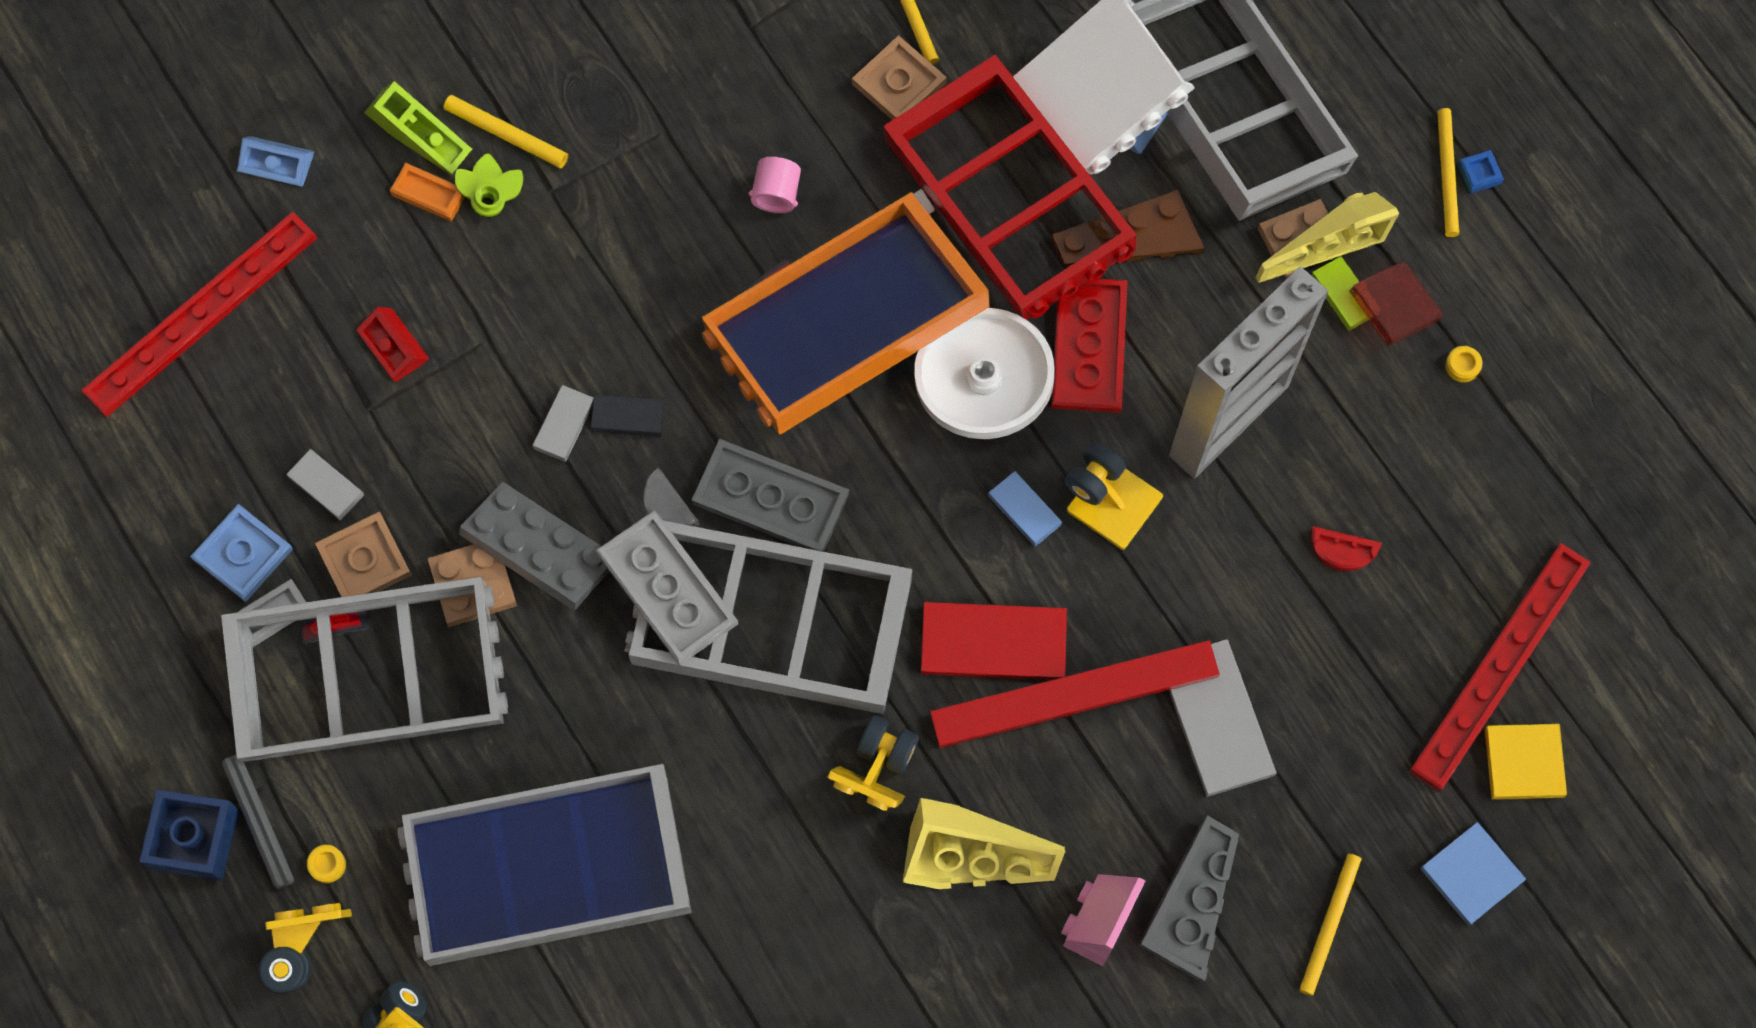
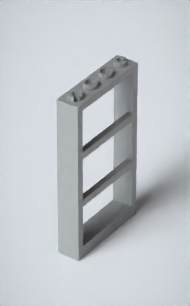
M1143 0L1136 4L1134 3L1131 8L1142 23L1146 25L1206 0ZM1219 0L1247 43L1179 70L1178 72L1184 81L1188 82L1255 54L1287 101L1212 133L1208 132L1188 100L1177 108H1170L1167 113L1240 221L1347 174L1357 159L1358 154L1252 0ZM1295 112L1325 157L1247 190L1218 147V144Z
M1301 266L1197 366L1169 457L1193 479L1289 387L1328 293V290ZM1262 358L1261 363L1231 391V388Z
M663 521L677 540L734 551L723 596L724 603L732 613L746 554L812 567L788 676L721 663L728 632L713 642L709 660L691 657L679 666L670 652L644 647L649 624L635 605L633 609V618L637 619L634 632H628L625 642L627 643L625 652H629L632 665L884 714L912 581V569ZM823 569L890 582L867 691L800 678Z
M477 577L221 615L237 759L247 762L503 724V714L508 713V702L506 693H500L498 678H504V670L501 656L495 657L494 643L499 642V631L497 622L491 621L489 607H495L492 586H486L483 578ZM475 595L490 714L423 723L409 604ZM396 606L410 725L344 735L330 616ZM317 618L330 737L264 747L250 628Z

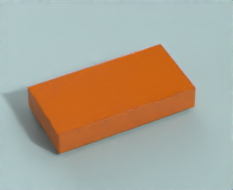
M408 163L404 164L390 189L391 196L452 222L465 199V196L457 190L455 184Z

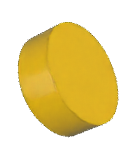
M1459 346L1450 352L1445 362V368L1453 380L1469 382L1475 379L1480 372L1482 358L1475 349L1469 346Z
M332 845L316 847L307 859L308 872L315 880L321 883L335 882L343 875L346 868L344 855Z

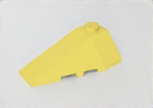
M1376 192L1363 195V193L1353 194L1346 198L1341 205L1263 262L1256 275V279L1260 283L1296 271L1300 266L1305 268L1384 242L1399 212L1395 206Z
M920 798L910 828L903 882L935 889L951 888V884L973 882V887L986 886L985 881L1007 880L1010 884L1054 881L1065 853V847L963 807Z

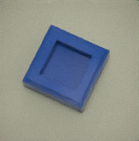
M1491 150L1460 159L1457 164L1470 194L1500 185L1504 180Z

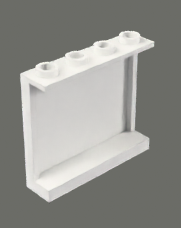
M1132 0L1099 1L1013 76L1085 170L1091 175L1105 170L1110 165L1112 157L1118 152H1124L1135 144V138L1144 130L1148 131L1156 127L1162 120L1161 116L1170 108L1174 109L1182 105L1188 99L1187 94L1195 88L1193 84L1184 81L1131 8L1134 5Z

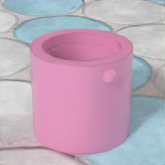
M765 157L760 159L757 164L753 190L749 192L751 203L767 212H791L798 205L796 195L801 168L791 160L784 158Z

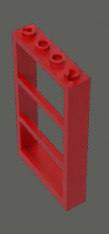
M996 55L883 126L888 145L1015 313L1020 317L1028 320L1031 317L1036 319L1042 316L1051 304L1059 299H1068L1077 291L1080 285L1088 280L1092 282L1099 279L1106 272V268L1116 262L1122 263L1134 254L1136 250V233ZM1000 84L1030 123L942 180L937 181L908 142ZM1039 134L1073 179L981 238L947 192ZM1082 189L1117 236L1027 295H1024L990 251V248Z

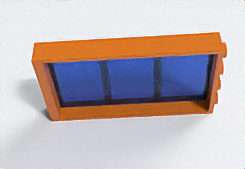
M911 192L703 316L702 320L705 331L702 332V336L712 351L717 348L722 355L720 361L726 372L730 376L735 374L740 380L738 386L744 397L748 401L753 399L759 406L757 413L765 426L769 427L772 425L777 433L781 435L989 308V292Z

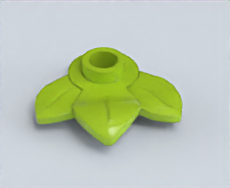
M485 154L477 161L473 172L465 169H456L455 185L463 196L471 200V206L475 212L485 217H492L503 210L506 201L518 196L523 185V173L521 170H510L502 173L494 158L490 154ZM490 198L494 203L486 205L481 200Z

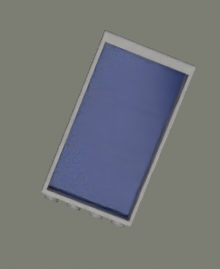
M663 764L402 815L403 827L398 828V838L401 849L407 848L409 862L403 863L406 884H412L414 898L409 899V910L412 921L418 920L420 932L419 935H414L417 956L423 957L429 966L692 913L668 781Z

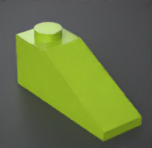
M395 81L386 86L364 112L391 136L449 175L453 174L472 150L470 146Z

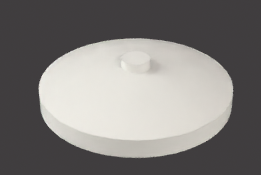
M987 308L918 350L914 372L916 390L926 412L945 429L955 434L975 439L1004 437L1029 425L1047 405L1054 385V360L1046 339L1029 321L1009 311Z

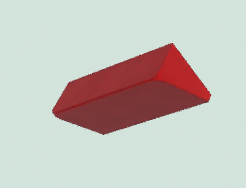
M377 307L356 329L394 382L399 381L429 359L392 308Z

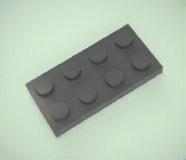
M719 439L694 493L692 505L798 547L824 552L849 496V489Z
M504 482L460 526V536L574 611L609 572L596 553V550L602 546Z

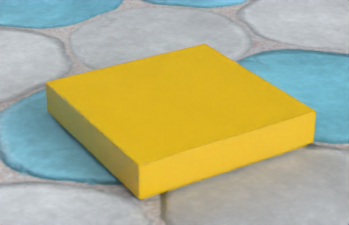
M1560 724L1497 725L1485 728L1491 799L1564 798L1567 795Z

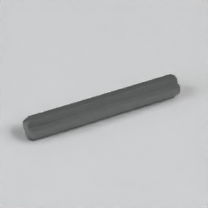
M237 754L232 755L222 761V766L273 885L277 889L285 888L294 882L293 875L244 761L237 759Z

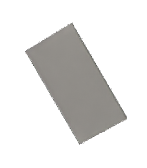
M655 510L596 550L599 558L679 666L738 625L736 617Z
M1228 639L1211 644L1220 673L1218 678L1169 690L1206 797L1276 775L1274 764Z

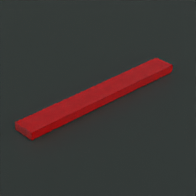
M291 212L81 391L107 418L317 239L315 233L294 212Z
M1562 543L1558 545L1410 769V773L1439 792L1443 789L1590 565V561Z
M1209 640L931 711V716L939 747L943 748L1218 678L1220 673Z

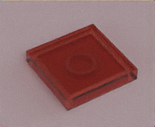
M1405 261L1353 285L1349 291L1388 346L1438 322L1444 316Z

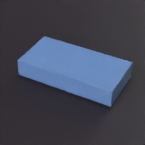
M1016 471L988 494V497L1034 547L1062 524V521Z

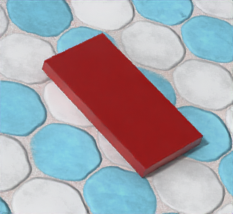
M1100 278L1092 282L1088 280L1080 285L1077 291L1068 299L1057 300L1054 385L1051 408L1121 413L1127 280Z
M924 602L921 674L1038 680L1065 677L1067 608Z

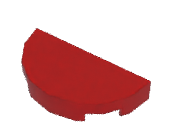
M1314 526L1311 528V545L1316 556L1325 565L1338 571H1355L1366 567L1376 557L1382 542Z

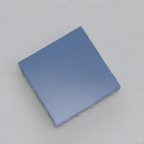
M237 504L190 557L246 602L293 548L256 517Z
M1478 822L1420 868L1468 926L1526 880Z

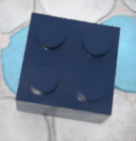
M157 790L140 863L152 871L223 881L239 810L228 800Z

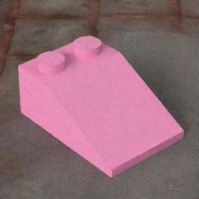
M1098 874L1094 884L1086 881L1077 900L1083 903V906L1078 916L1070 914L1061 934L1067 936L1063 946L1103 966L1114 947L1145 880L1139 877Z

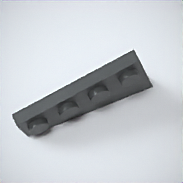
M1209 816L1203 818L1138 944L1139 947L1200 982L1206 981L1210 952L1213 951L1216 935H1214L1219 914L1222 912L1225 886L1230 877L1239 833Z

